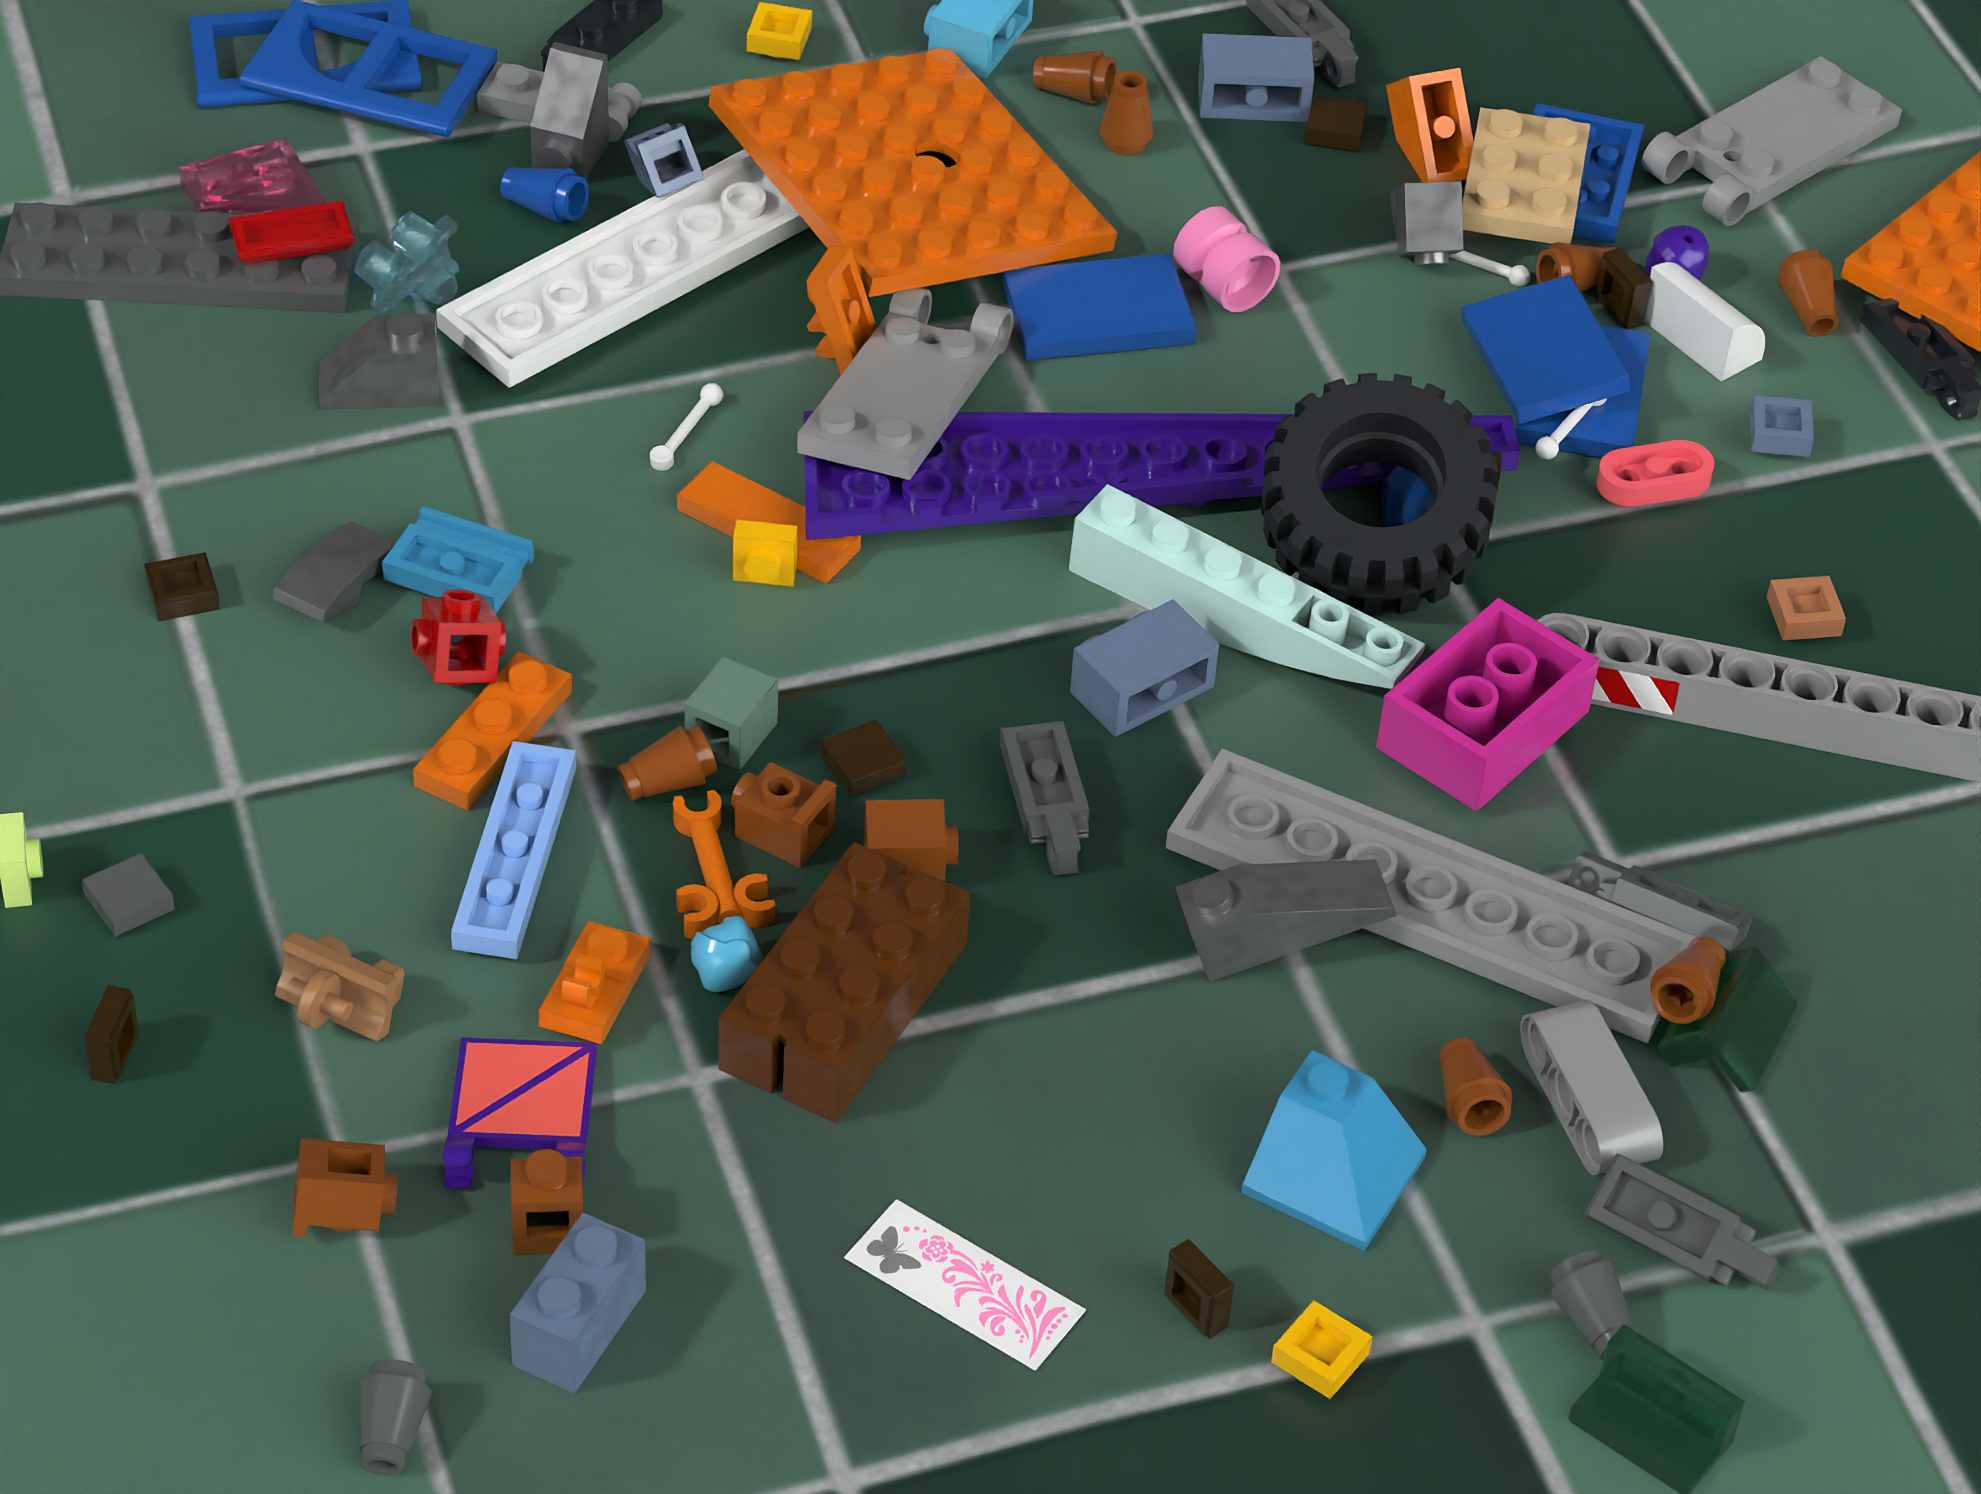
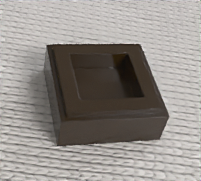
M1314 95L1307 121L1304 143L1358 152L1368 103Z
M1619 247L1603 253L1595 297L1622 327L1629 330L1643 325L1652 281Z
M206 552L144 564L146 580L158 621L220 610L219 595Z
M876 719L820 741V757L850 797L907 776V759Z
M108 985L85 1034V1043L91 1080L115 1084L116 1080H119L139 1036L134 995H132L131 989Z
M1187 1239L1169 1251L1164 1295L1204 1336L1210 1339L1228 1328L1234 1284L1190 1239Z

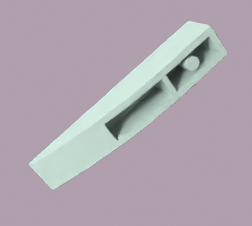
M1108 484L1075 518L1069 571L1149 610L1174 599L1218 643L1303 671L1389 689L1394 688L1424 653L1425 643Z

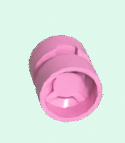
M1222 206L1209 207L1197 213L1185 224L1174 243L1173 256L1176 263L1193 279L1199 281L1204 286L1205 291L1230 312H1243L1254 307L1267 296L1279 276L1281 263L1278 255L1257 236L1248 233L1245 225Z

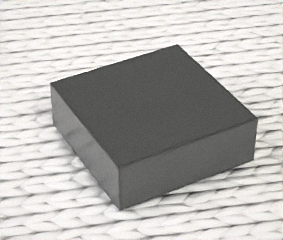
M142 853L82 879L85 897L115 937L175 910L173 894Z

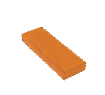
M713 461L677 494L678 511L732 538L736 520L798 526L797 570L825 584L861 550V535L806 540L805 506Z

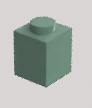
M723 656L684 703L685 730L698 725L710 745L715 760L740 771L778 723V679L765 674L757 668L748 667Z

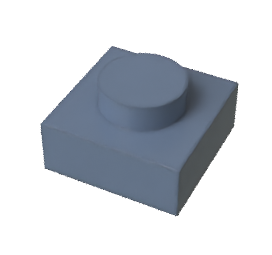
M1753 395L1749 411L1751 452L1810 457L1814 442L1812 400Z

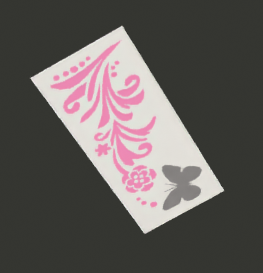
M897 1199L844 1257L847 1261L1034 1371L1038 1369L1086 1312L1085 1308Z

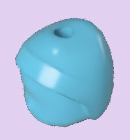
M738 915L726 917L721 924L708 927L703 932L696 931L691 941L692 963L699 972L703 987L710 992H723L744 984L764 960L762 951L751 928Z

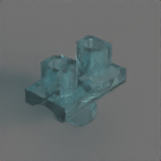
M410 210L396 222L388 242L400 251L395 255L378 241L374 240L362 249L358 255L354 272L374 288L370 306L380 314L385 315L408 295H411L417 302H422L426 299L438 305H443L454 298L458 289L454 275L459 272V266L451 258L448 238L457 232L459 224L447 215H444L432 225Z

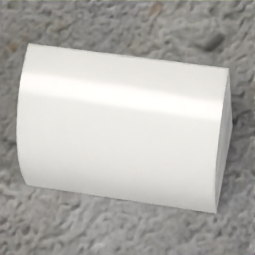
M1665 262L1652 267L1650 274L1652 284L1644 322L1721 382L1762 360L1765 349V335L1758 325L1678 264Z

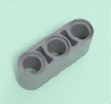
M1588 999L1523 1015L1520 1033L1526 1058L1586 1170L1592 1175L1607 1172L1617 1153L1638 1164L1660 1159L1663 1153V1136L1657 1115L1594 1002Z

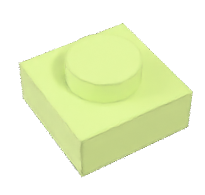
M23 812L0 814V880L5 908L32 905L31 878L43 877L40 838L27 839Z

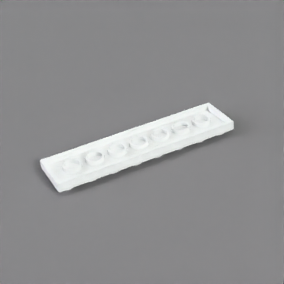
M743 149L703 170L704 179L659 198L653 196L436 309L437 327L510 388L807 229L809 226L748 152Z

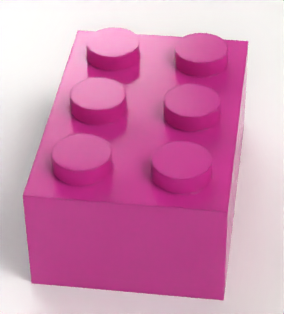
M1497 598L1384 695L1376 748L1478 812L1589 712L1600 659L1502 599Z

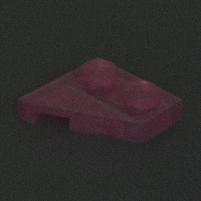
M286 137L179 167L180 184L197 212L215 211L230 214H256L326 203V200Z

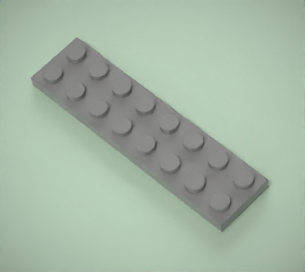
M1223 748L1167 831L1166 849L1218 870H1224L1241 864L1376 859L1397 916L1364 927V929L1556 1007L1589 999L1599 1009L1608 1028L1647 1044L1662 1017L1652 1003L1650 989L1652 976L1657 969L1686 949L1689 943L1697 938L1694 935Z

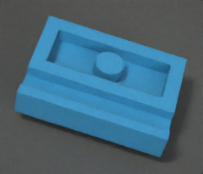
M422 506L419 510V519L415 525L409 524L383 560V580L435 597H442L443 592L454 589L472 591L479 594L480 597H485L495 614H497L521 579L522 569L525 564H531L534 560V541Z

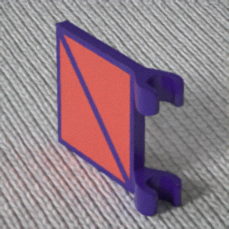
M461 1037L448 1135L443 1149V1165L445 1167L444 1187L450 1189L472 1188L475 1147L553 1149L563 1154L564 1157L582 1156L584 1191L586 1151L596 1068L597 1043Z

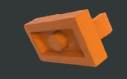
M829 246L806 280L809 300L816 309V313L807 324V328L810 332H823L827 334L815 349L816 355L827 359L835 358L840 375H842L876 330L877 325L851 246Z
M588 921L539 1009V1027L603 1044L650 958L651 938Z

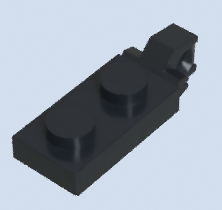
M662 0L592 1L556 30L548 39V44L541 50L543 72L546 68L550 48L554 42L607 54V61L609 62L661 19L663 15Z
M1892 298L1864 304L1860 317L1862 324L1918 386L1925 390L1926 394L1930 396L1938 395L1941 407L1957 421L1977 416V408L1981 398V385L1977 381L1978 378L1972 369L1975 359L1945 326L1922 314L1920 319L1899 309L1900 302Z

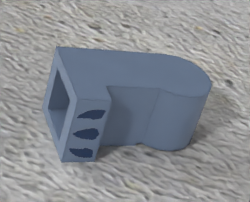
M666 123L625 140V146L641 184L657 198L704 179L686 128L681 123L673 126Z

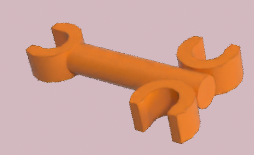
M715 790L707 791V809L701 812H693L687 809L682 795L675 796L673 800L674 826L681 834L692 837L707 886L691 884L676 890V908L678 913L699 911L684 915L685 938L693 939L696 931L703 932L708 927L721 924L726 917L738 915L746 921L749 927L753 928L768 927L776 921V904L774 900L753 901L768 898L767 875L758 873L747 875L736 883L735 888L733 887L717 834V830L722 822V800Z

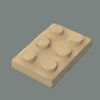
M1480 107L1462 202L1463 230L1550 244L1556 242L1571 244L1590 124L1575 122L1566 118H1548L1522 114L1508 109L1495 110Z

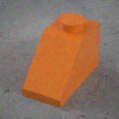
M1460 68L1409 76L1386 85L1396 140L1422 183L1467 180L1474 140Z

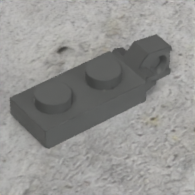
M1246 0V6L1276 36L1311 38L1313 68L1319 66L1323 78L1336 88L1356 82L1355 68L1358 55L1353 51L1354 46L1349 40L1350 29L1320 0Z
M1064 721L1000 728V747L1024 833L1028 834L1031 844L1045 843L1046 856L1053 875L1078 873V851L1081 849L1079 839L1088 838L1089 806Z
M1583 851L1578 855L1567 884L1570 887L1603 900L1611 901L1628 910L1696 937L1712 938L1724 949L1731 952L1746 939L1753 917H1750L1751 913L1635 865L1629 869L1587 851Z
M1618 1153L1584 1213L1588 1219L1708 1282L1714 1280L1725 1287L1728 1286L1735 1273L1769 1290L1781 1265L1777 1264L1778 1259L1750 1245L1756 1230L1742 1223L1743 1220L1739 1215Z

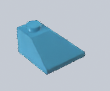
M1311 1050L1280 1095L1242 1184L1241 1193L1365 1251L1422 1164L1427 1149L1374 1078Z

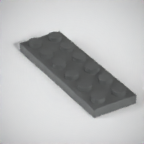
M15 202L0 256V295L346 313L360 242L359 220H349L354 235V243L346 250L246 265L238 258L228 218L249 214Z

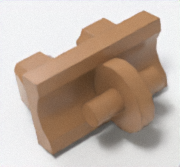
M294 931L283 939L284 967L276 986L275 996L298 1006L297 1018L300 1023L317 1029L327 1020H330L376 1042H379L389 1034L392 1009L401 998L405 974L402 967L384 959L372 965L351 957V952L345 942L327 934L315 941Z

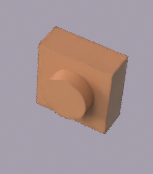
M1830 576L1770 581L1767 600L1782 640L1842 636L1846 617Z

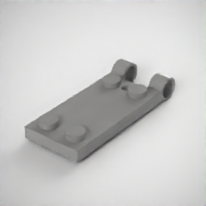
M1820 56L1676 137L1669 132L1660 133L1649 143L1644 151L1641 166L1664 184L1673 183L1685 171L1694 168L1713 181L1704 196L1703 210L1725 226H1732L1755 208L1898 127L1902 109L1881 96L1876 90L1867 87L1841 70L1836 64Z
M916 288L893 293L888 314L799 430L797 453L910 480L994 360L1005 351L1013 327L1012 309L982 302L975 311L970 332L961 329L947 330L927 325L932 307V294L930 290Z

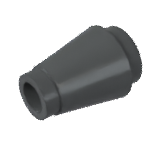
M1586 1250L1568 1257L1553 1268L1549 1274V1279L1554 1286L1551 1291L1552 1299L1589 1344L1596 1349L1601 1360L1617 1358L1636 1346L1639 1339L1633 1330L1634 1326L1613 1262L1603 1260L1597 1250Z
M380 1360L370 1366L368 1376L362 1378L359 1383L360 1450L362 1452L360 1465L366 1471L387 1476L397 1475L404 1471L405 1460L408 1458L432 1396L431 1389L426 1385L428 1375L418 1365L402 1360Z

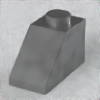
M554 42L550 48L530 126L532 168H572L578 176L585 179L590 175L609 144L607 54Z
M1461 181L1404 183L1390 193L1399 256H1414L1415 266L1449 264V254H1457L1464 250Z
M435 313L375 315L319 361L320 410L439 406Z

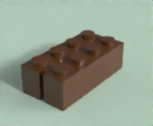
M854 842L720 1015L719 1070L772 1094L778 1086L779 1042L786 1044L784 1047L783 1099L837 1124L966 947L970 892L920 870H917L912 878L907 877L906 864Z

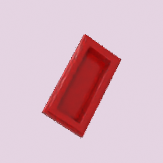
M343 201L228 218L238 258L246 265L346 250L354 243V235Z

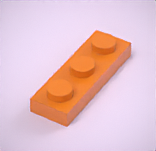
M518 651L497 674V682L489 683L413 768L414 787L469 811L503 772L512 742L528 743L572 693V674Z

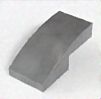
M350 520L324 536L295 562L274 587L272 599L314 619L325 622L359 604L362 583L383 572L382 562L397 541Z

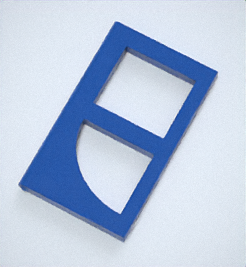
M408 0L323 6L412 28ZM287 9L189 17L198 91L196 102L199 108L296 100L241 86L240 78L219 79L214 38L270 34ZM308 27L300 47L306 61L324 76L343 83L358 60L339 68L319 71L313 30L319 29ZM400 49L373 90L382 93L422 90L424 81L420 76L417 53Z
M293 0L243 70L240 77V85L450 137L495 66L498 57L497 49ZM308 27L371 42L343 83L324 76L306 61L300 47ZM400 49L463 65L436 106L373 90Z

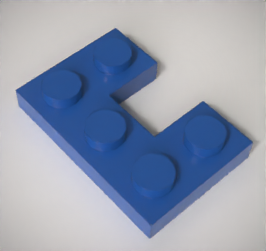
M1536 103L1533 113L1535 116L1566 118L1571 121L1590 124L1573 236L1585 240H1597L1614 244L1641 145L1644 125Z

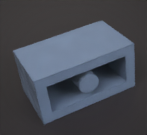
M1202 34L1198 73L1200 118L1308 121L1314 84L1311 38Z
M1172 599L1150 611L1140 612L1130 621L1100 636H1092L1081 645L1075 647L1073 650L1070 693L1114 737H1117L1213 688L1219 643Z
M583 1212L509 1314L512 1366L575 1394L646 1292L645 1239Z

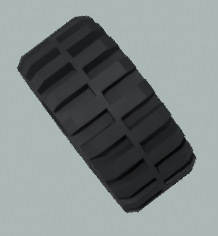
M1377 373L1358 374L1357 383L1346 385L1344 379L1340 378L1324 384L1323 396L1320 398L1315 393H1308L1295 404L1294 416L1291 414L1284 416L1276 427L1274 443L1268 445L1264 460L1261 514L1264 516L1263 531L1268 546L1276 549L1275 561L1285 574L1291 576L1298 572L1299 581L1347 605L1363 606V613L1373 616H1381L1382 607L1396 606L1398 614L1416 611L1419 599L1426 597L1429 603L1434 604L1449 595L1451 581L1455 585L1463 584L1473 573L1475 560L1483 557L1488 545L1498 491L1496 489L1498 478L1496 457L1489 453L1491 441L1482 426L1476 424L1471 427L1472 412L1460 401L1455 400L1451 405L1444 401L1445 390L1431 383H1427L1424 389L1411 385L1412 377L1394 374L1393 381L1377 380ZM1365 462H1385L1398 465L1415 473L1432 491L1436 503L1421 517L1409 523L1394 527H1372L1356 523L1341 515L1326 500L1321 488L1332 476L1349 466Z

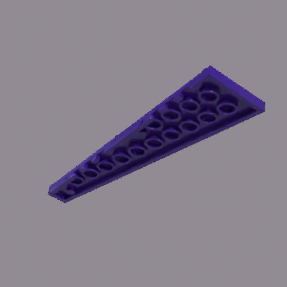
M804 411L803 425L814 411ZM958 412L910 480L804 455L806 540L1078 514L1083 511L1107 484L1150 506L1182 503L1190 507H1201L1208 504L1211 500L1261 496L1263 492L1264 460L1268 445L1274 443V432L1282 418L1290 414ZM1472 415L1471 427L1476 424L1482 426L1491 441L1489 452L1502 453L1501 472L1517 470L1520 449L1513 417ZM1385 462L1355 464L1332 476L1321 490L1382 484L1383 480L1398 465Z

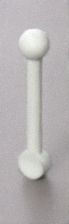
M1464 250L1457 254L1448 255V257L1509 278L1510 283L1515 286H1525L1531 278L1530 271L1524 265H1516L1512 268Z
M708 383L703 386L700 392L701 399L666 444L656 446L650 451V464L654 469L664 471L673 466V453L707 409L722 401L723 391L719 385Z
M1607 398L1576 407L1549 437L1545 436L1537 441L1535 446L1537 455L1541 459L1546 460L1555 457L1559 451L1558 444L1592 406L1603 405Z

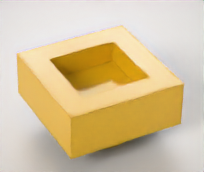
M759 2L747 32L746 52L764 54L773 58L800 60L812 29V10Z
M736 520L733 534V581L794 587L797 571L798 526Z
M1313 1300L1274 1344L1271 1363L1331 1399L1370 1354L1373 1336Z

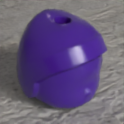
M1676 225L1665 229L1653 238V247L1646 257V270L1649 277L1653 266L1665 262H1673L1681 266L1696 279L1700 280L1708 264L1709 244L1705 235L1699 229L1686 225Z

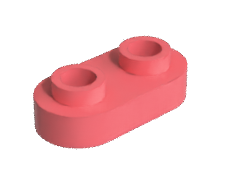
M1673 440L1616 449L1602 457L1596 486L1599 493L1606 500L1621 507L1641 506L1692 498L1703 494L1709 488L1715 462L1712 454L1704 446L1688 440Z

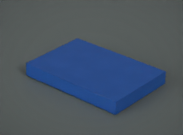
M1170 253L1026 267L1003 272L1002 286L1009 308L1013 311V322L1026 361L1195 343L1196 325Z
M1570 275L1461 307L1462 323L1519 424L1631 391L1628 372Z
M1600 325L1629 374L1631 391L1607 398L1603 405L1592 406L1558 444L1559 451L1602 458L1612 450L1633 447L1651 333ZM1575 408L1523 424L1517 422L1515 431L1518 444L1536 446L1539 439L1545 436L1549 437Z

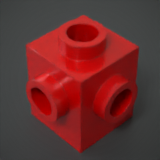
M461 589L445 591L442 597H423L421 619H413L411 625V650L414 657L420 658L434 683L468 685L471 683L497 682L499 656H503L506 646V630L503 619L497 617L485 597H480L475 592Z

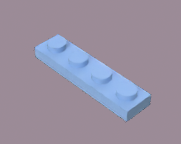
M512 742L451 930L452 950L511 959L518 958L576 771V750Z

